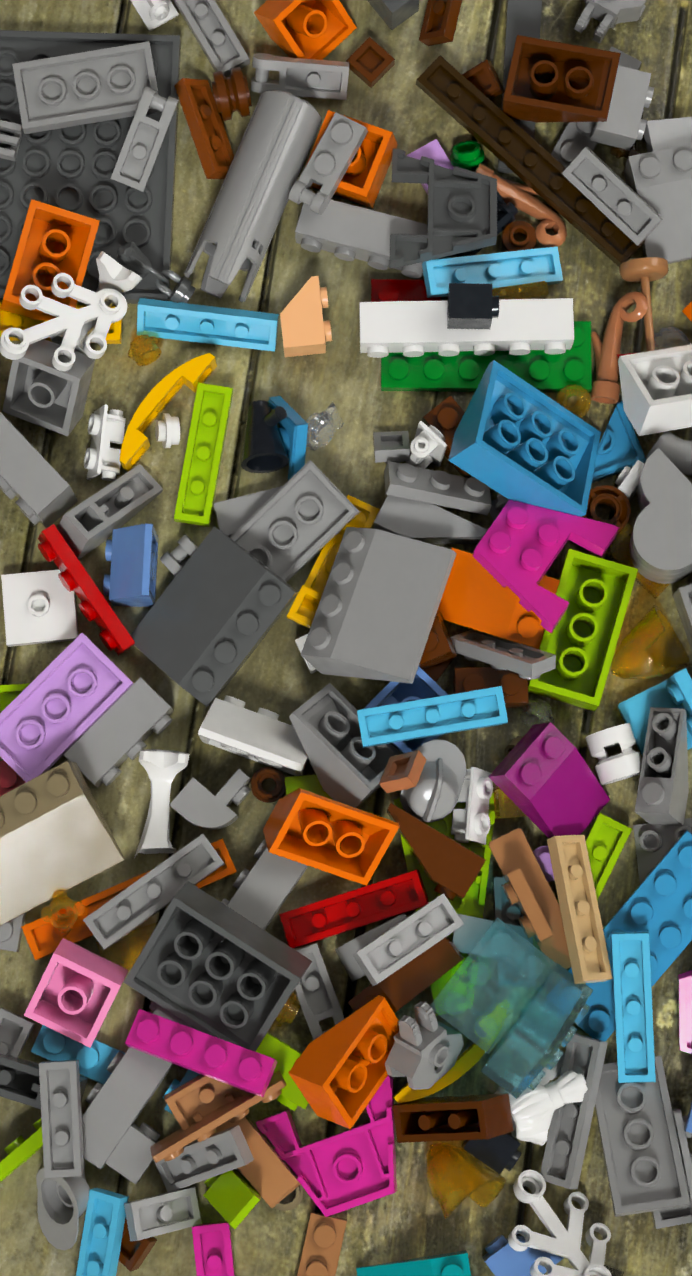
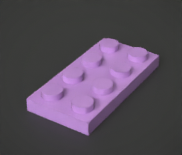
M81 633L0 713V757L25 782L47 772L134 683L87 636Z

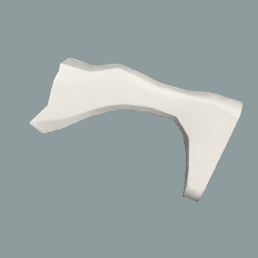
M103 251L96 258L99 272V285L96 293L102 289L110 288L119 291L123 295L132 290L142 280L138 274L123 267ZM104 301L106 306L112 307V302ZM97 319L84 323L74 351L85 354L84 344L87 338L93 335ZM66 331L50 336L51 341L61 345Z
M161 749L140 750L139 762L147 771L151 781V799L135 857L138 853L177 852L176 848L172 847L170 841L169 804L171 783L176 774L188 765L189 753Z

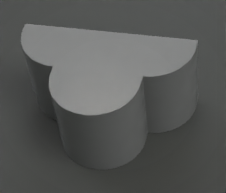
M658 448L648 457L642 469L637 490V500L641 512L633 527L629 553L634 567L638 569V572L643 577L656 583L670 584L678 582L692 573V483Z

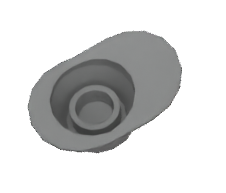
M441 739L430 740L416 749L427 759L420 775V780L416 787L401 790L400 801L404 811L422 822L430 823L441 820L453 811L466 774V761L461 750L455 744Z
M43 1167L39 1169L36 1175L38 1221L42 1233L48 1242L56 1249L65 1251L72 1248L77 1241L79 1218L87 1209L90 1187L86 1182L85 1174L77 1177L44 1178Z

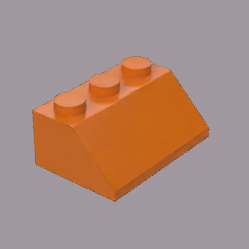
M31 199L0 309L34 320H51L56 318L37 309L28 310L22 307L19 302V296L22 289L27 285H35L40 288L43 296L76 308L77 300L70 297L59 298L55 296L51 291V284L57 274L66 273L73 278L74 284L82 287L100 220ZM64 282L57 283L59 288L68 289L67 284ZM33 294L25 295L29 301L37 300Z
M299 788L278 800L263 828L268 852L367 886L400 826L397 822Z

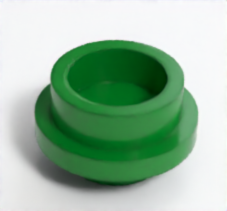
M463 141L455 144L452 148L453 153L450 155V161L453 166L469 171L476 169L485 159L484 151L476 141Z

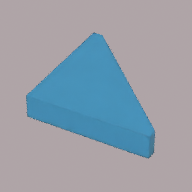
M281 396L269 397L267 402L272 410L277 406H281L287 413L286 418L279 423L280 428L278 430L289 458V481L305 465L308 423Z
M622 401L616 404L599 443L592 483L618 474L626 466L632 468L637 460L643 463L646 462L633 426L624 412Z

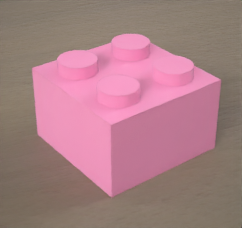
M63 938L54 951L24 1016L91 1048L129 970Z

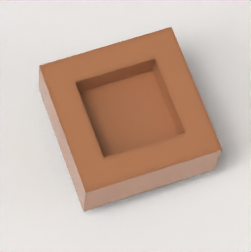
M419 750L391 756L380 779V786L386 793L416 787L427 759Z

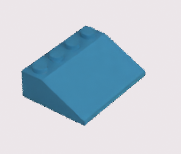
M493 360L489 363L455 431L448 461L507 499L582 517L586 515L601 432Z

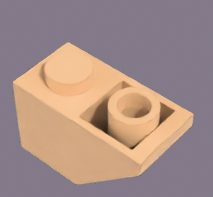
M311 276L280 313L284 357L326 353V342L332 341L330 320L323 321L322 308H328L327 287L319 286V276Z

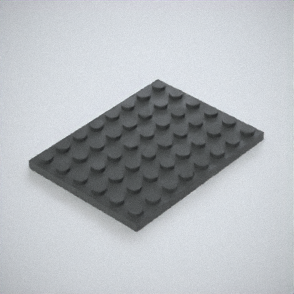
M0 30V120L22 124L12 64L150 41L159 95L167 99L169 96L178 99L175 84L179 81L180 35ZM178 105L144 192L110 179L134 116L24 134L23 131L16 161L0 158V300H3L31 199L100 220L82 287L96 292L99 285L96 258L103 251L118 262L117 249L121 245L132 241L150 260L155 270L158 272L165 269L171 270ZM162 112L147 114L146 117L159 122ZM0 131V134H5V135H9V136H14V134L5 133V132H1V131ZM0 143L1 148H11V145ZM127 268L142 278L132 290L123 294L127 304H138L140 298L169 301V296L161 292L156 286L155 276L149 272L142 273ZM166 277L168 283L163 282V284L170 288V278Z

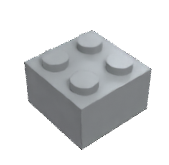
M42 339L29 344L27 352L22 358L12 360L2 412L68 437L83 417L95 359L74 351L76 359L72 368L68 371H59L53 366L52 357L55 350L61 345ZM59 355V356H58V359H59L61 362H63V363H68V362H70V361H69V358H68L67 356H65V355Z

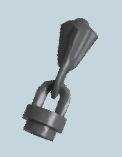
M133 241L121 245L117 249L119 264L142 273L149 272L155 276L156 286L161 292L169 296L170 301L187 303L196 288L191 285V280L185 276L181 277L171 270L165 269L161 272L155 270L150 260ZM166 277L177 282L173 290L163 284V282L168 283Z

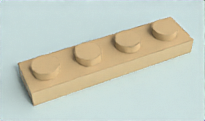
M564 835L547 839L574 983L585 984L611 980L613 977L585 836Z

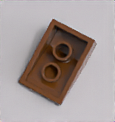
M517 35L503 98V112L510 118L536 123L607 122L621 53Z

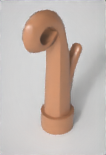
M482 164L479 165L476 173L497 179V192L506 204L511 202L518 210L541 221L535 233L536 238L543 246L555 247L565 242L567 230L562 218L542 201L532 196L538 195L528 185L504 179L494 174V170ZM553 229L555 235L551 236L545 230Z
M640 292L626 293L615 303L608 318L603 342L596 332L593 331L591 333V340L595 351L596 380L592 384L590 399L595 402L604 404H616L619 402L621 386L618 384L619 367L616 354H620L624 321L637 322L644 317L648 310V301ZM633 304H636L635 310L631 313H628L627 310Z

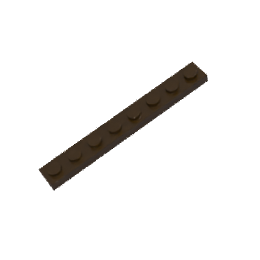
M441 55L417 78L416 85L618 267L623 262L628 261L645 243L646 240L637 246L562 175L566 168Z

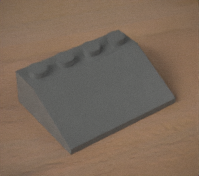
M214 526L130 636L135 641V647L179 686L208 707L212 705L215 698H218L295 599L298 591Z
M187 881L171 900L124 983L194 1029L256 1051L312 961Z

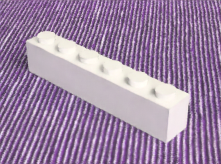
M573 298L499 299L498 318H492L490 329H447L448 300L359 302L360 353H367L369 357L382 358L388 356L389 353L401 352L406 357L423 356L424 352H438L440 356L449 357L459 355V351H474L475 355L488 356L493 355L495 351H509L511 355H526L530 353V350H544L546 354L557 355L565 353L566 350H571L574 342Z

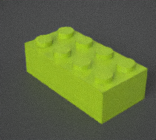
M568 549L558 580L560 582L556 595L568 601L569 605L553 632L544 631L539 650L556 655V669L541 674L537 679H529L528 692L591 711H595L599 707L638 572L637 568Z

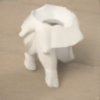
M565 1053L557 1054L552 1060L544 1063L541 1067L530 1070L522 1077L505 1070L495 1094H509L514 1129L511 1133L514 1138L543 1146L547 1141L548 1129L554 1110L563 1107L564 1104L583 1101L584 1094L588 1088L581 1073H575L572 1070L566 1071L557 1080L549 1083L550 1080L561 1074Z

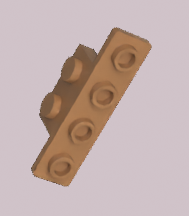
M517 828L489 842V848L507 882L502 885L503 890L511 905L517 903L523 915L519 918V922L528 938L534 937L552 974L556 975L570 968V957L559 903L522 829Z
M276 1071L273 1073L264 1097L202 1074L166 1094L164 1099L181 1128L150 1147L151 1156L155 1163L163 1159L165 1161L175 1159L183 1153L184 1146L197 1139L198 1142H202L210 1138L217 1132L216 1127L226 1121L236 1122L245 1117L250 1111L249 1108L258 1102L268 1103L277 1098L282 1093L281 1089L287 1085L281 1072Z

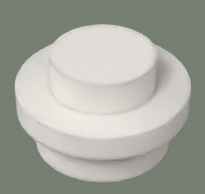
M163 413L162 419L156 420L155 424L156 441L162 442L164 449L171 448V445H179L180 442L179 417H171L169 413Z

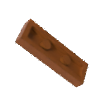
M182 78L175 84V88L206 178L225 179L234 154L220 114L217 112L209 82L202 79Z

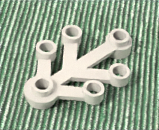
M59 273L54 277L51 284L52 293L59 298H73L88 306L76 309L43 296L40 288L35 285H27L22 289L19 296V302L22 307L28 310L37 309L56 318L25 330L16 327L6 329L0 337V353L8 359L17 360L26 354L29 344L66 331L61 346L55 350L52 357V364L59 371H68L72 368L76 359L74 350L84 323L95 319L97 321L93 335L87 338L84 344V352L91 359L101 358L107 348V341L105 339L111 323L123 319L128 307L125 297L119 291L106 288L96 293L74 284L73 278L66 273ZM64 282L67 284L68 289L59 288L57 283ZM33 294L37 300L29 301L25 295ZM104 301L112 302L116 307L110 308L106 306ZM9 337H16L21 343L14 344L10 341ZM90 343H97L101 350H93L90 347ZM65 355L69 358L70 362L63 363L58 359V356Z
M534 1170L523 1171L513 1184L514 1194L520 1202L530 1204L552 1237L533 1232L525 1225H517L508 1235L510 1247L519 1252L525 1251L530 1247L567 1258L574 1267L572 1269L555 1265L551 1259L539 1257L531 1265L530 1275L612 1276L610 1271L604 1267L606 1244L611 1238V1232L605 1224L594 1223L586 1232V1241L591 1246L589 1261L580 1250L584 1213L589 1207L587 1197L581 1192H572L564 1201V1210L568 1214L566 1229L543 1197L546 1190V1182L543 1176ZM523 1186H527L532 1194L525 1191ZM571 1200L577 1201L581 1209L575 1208ZM593 1231L599 1232L603 1240H598L594 1236ZM516 1234H521L526 1242H520L516 1238ZM538 1265L545 1267L548 1275L542 1274L538 1269Z

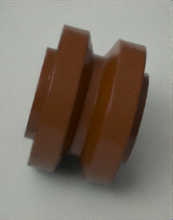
M232 68L229 77H226L222 71L213 72L214 82H211L217 112L221 113L222 120H232L233 112L235 111L241 117L250 116L251 98L245 75H242L241 68Z
M609 485L598 486L590 490L586 515L582 517L619 527L617 536L624 529L630 518V502L627 496L618 488ZM600 505L608 506L613 512V518L610 520L600 519L596 515L595 508Z

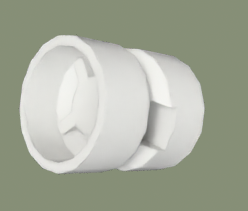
M630 723L607 728L585 737L591 756L598 758L599 761L595 769L601 786L640 774L642 758L640 752L633 751L632 746L636 743ZM620 745L622 753L609 757L607 749Z

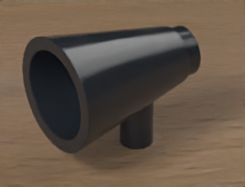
M263 400L253 401L248 405L241 467L245 471L251 473H270L278 471L288 464L289 460L277 428V424L287 416L286 410L283 407L277 406L271 410L269 403Z

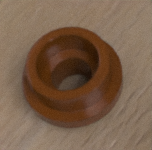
M514 221L506 226L502 235V243L508 252L534 249L537 238L535 229L531 224L525 221ZM520 232L526 236V239L518 242L514 239L513 235Z
M263 767L257 770L251 779L253 795L265 803L278 801L286 791L284 774L274 767ZM265 779H273L276 783L274 790L270 792L263 790V781Z

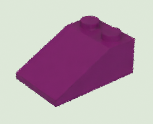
M551 722L533 725L488 776L548 838L580 835L610 800L577 748Z

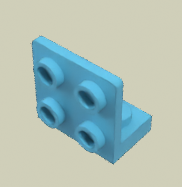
M686 668L674 673L669 679L618 704L617 708L623 720L631 725L636 745L642 756L650 707L686 709L687 749L692 748V679Z

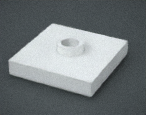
M60 570L1 575L6 645L8 647L74 641L79 636L76 595L74 590L69 592L61 583L58 574L61 573Z

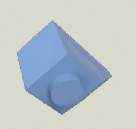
M503 1235L498 1236L485 1247L488 1253L482 1257L495 1276H531L530 1267L537 1258L547 1257L555 1265L564 1259V1257L530 1247L522 1252L515 1251L510 1247L508 1237L505 1239ZM516 1235L520 1242H526L523 1236ZM538 1265V1269L542 1274L547 1272L545 1267Z

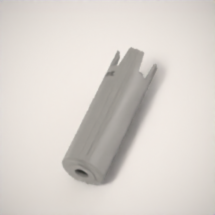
M268 90L260 95L184 272L185 277L189 278L202 251L209 255L200 290L221 299L238 271H248L238 299L241 303L246 301L289 200L290 190L298 179L322 122L316 108L304 99L302 100L291 93L280 90Z

